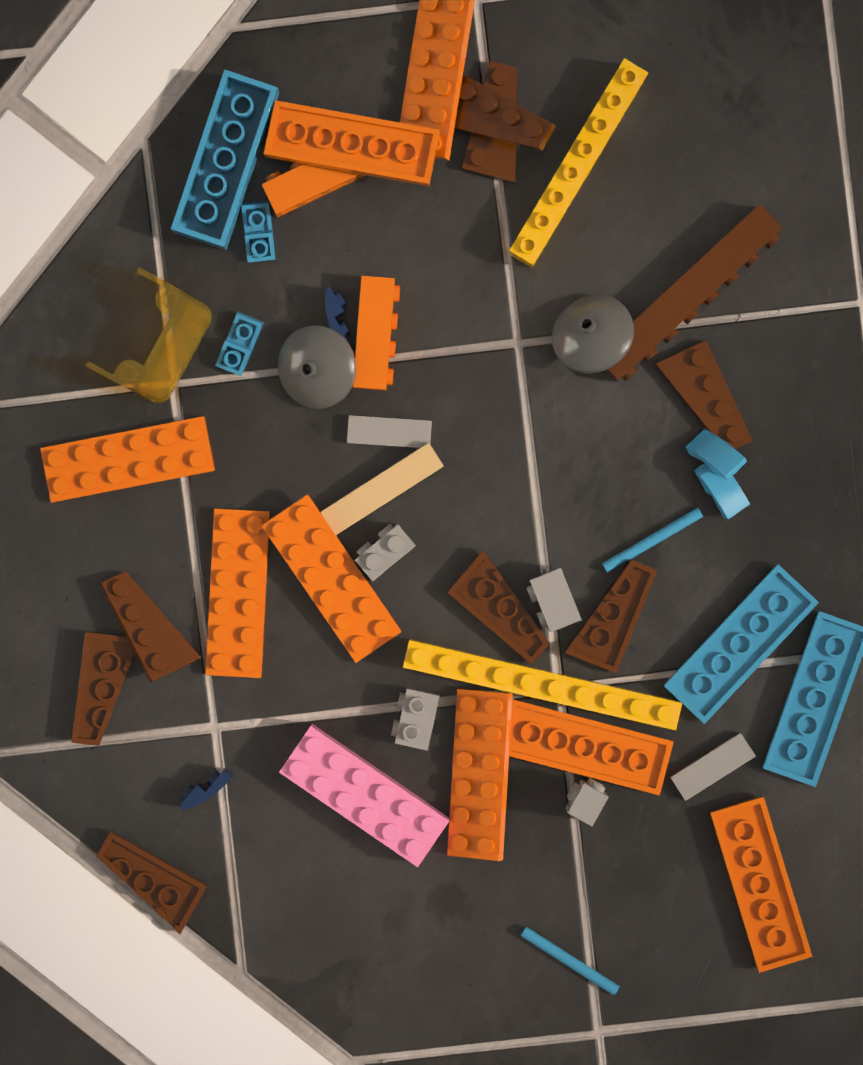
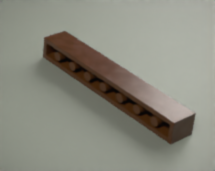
M761 204L751 211L633 321L634 337L630 349L616 365L606 370L616 382L621 378L627 381L638 371L634 366L643 359L645 362H648L658 352L655 347L662 340L667 344L679 333L675 328L682 321L688 324L699 314L696 311L697 307L703 302L708 306L720 295L716 290L723 283L728 287L740 276L736 272L744 264L749 268L760 257L757 252L764 245L769 249L781 238L777 233L782 227Z

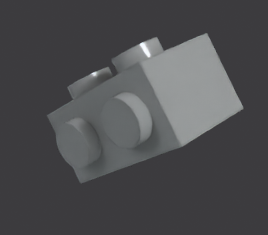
M389 524L378 533V536L381 538L373 545L367 542L356 552L359 557L355 561L372 581L377 579L416 546L399 525L393 528Z
M561 568L529 580L531 586L526 587L532 603L537 601L541 612L536 614L542 629L548 627L549 632H553L581 621L580 614Z
M408 687L406 693L400 692L397 709H401L402 713L400 721L394 719L391 736L396 737L395 744L428 751L440 694Z
M590 777L588 781L580 779L578 784L573 782L566 795L569 800L565 806L567 813L593 827L609 798L604 791L606 789L604 785Z

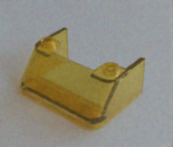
M139 267L137 273L140 276L160 286L156 295V304L162 312L170 316L144 365L134 360H125L118 365L114 374L89 361L86 367L151 402L164 403L171 397L212 321V312L204 303Z

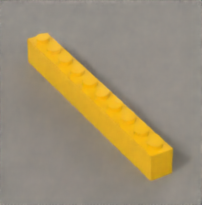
M409 639L403 668L672 730L677 728L682 703L677 700Z

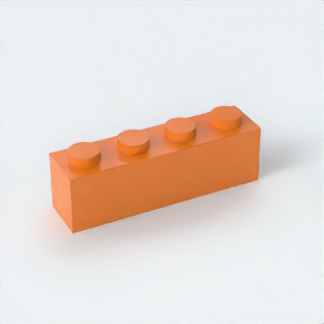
M294 163L290 166L292 170L284 174L278 171L265 178L266 182L262 186L278 218L366 175Z
M361 276L354 389L387 391V385H393L394 369L389 368V357L395 358L396 341H391V331L397 330L398 313H393L394 302H399L400 286L395 285V278Z

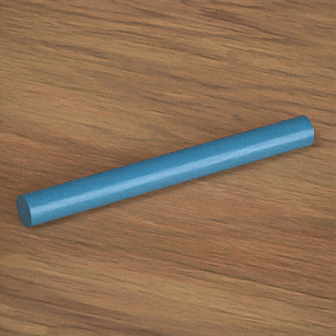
M697 507L603 562L604 569L607 573L701 519L703 517L702 513Z
M528 927L524 928L520 935L521 937L610 994L615 995L617 993L619 985Z

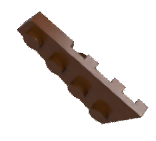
M490 61L484 86L517 104V68ZM471 133L462 170L515 184L516 144Z
M463 75L454 129L541 151L544 149L556 127L554 124L470 77Z
M703 341L655 364L708 431L724 440L734 449L753 441L707 341Z
M483 550L447 593L532 665L550 643Z
M630 560L564 653L617 674L658 570Z
M126 571L100 584L150 683L201 658Z
M85 632L71 743L100 745L135 654L126 636Z
M110 831L97 854V857L122 881H125L178 934H181L208 886L206 883L113 831Z

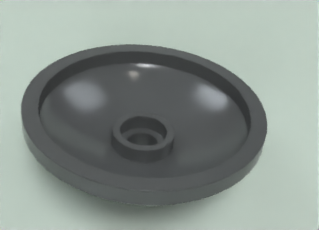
M598 294L584 296L570 303L556 319L552 331L553 348L558 358L568 368L580 373L601 372L616 365L627 354L634 337V323L627 308L617 299ZM592 323L589 328L584 329L586 324Z
M311 325L296 330L286 339L279 354L278 373L285 391L293 400L308 408L323 409L336 405L348 395L355 381L356 361L351 346L340 333L327 326ZM307 364L311 367L310 374L306 371Z

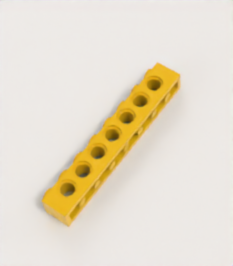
M624 58L510 248L509 255L533 268L646 79L647 71Z

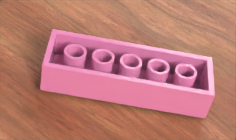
M313 724L279 771V773L416 867L420 865L449 822L448 816Z

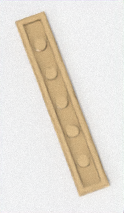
M427 443L322 510L321 514L337 535L441 469L444 465L430 443Z

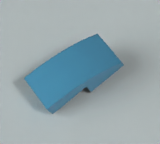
M270 202L242 203L247 261L275 260Z
M237 312L215 366L242 376L264 322Z
M706 429L685 447L691 456L706 463L711 472L726 480L747 462L745 457Z
M706 463L694 470L706 493L710 494L714 499L723 518L730 519L750 505L733 475L726 480L711 472Z

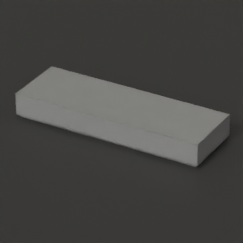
M349 415L347 443L421 448L427 443L431 444L432 421Z
M738 733L676 772L670 778L686 801L756 756L743 735Z

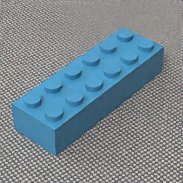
M224 69L171 227L174 233L227 250L272 117L275 100L277 101L279 96L278 87Z

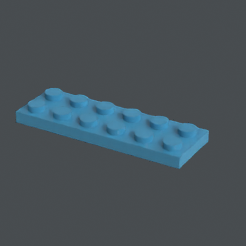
M777 564L663 686L705 724L819 602Z
M821 611L817 612L762 766L763 769L816 787L863 656V626Z

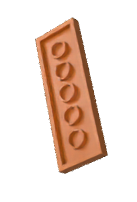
M419 0L400 123L440 130L435 159H450L475 0Z
M275 100L264 156L429 187L440 130Z
M204 416L40 448L51 503L215 471Z
M308 494L262 524L271 541L355 663L402 632Z
M214 509L206 675L262 678L269 536L263 529L262 524L270 520V512Z
M457 689L447 856L493 861L503 860L513 693Z
M512 699L510 757L660 795L674 741Z
M760 796L711 811L710 816L758 972L761 973L813 957L764 797Z

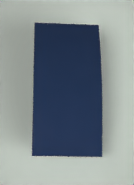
M331 287L325 290V307L329 326L347 340L346 337L351 334L343 320L340 322L336 321V318L345 314L342 307L346 303L339 290L333 293Z
M225 768L222 773L216 770L206 782L210 786L209 789H206L200 783L195 788L189 785L180 796L183 803L179 807L182 810H186L206 801L224 787L234 775Z

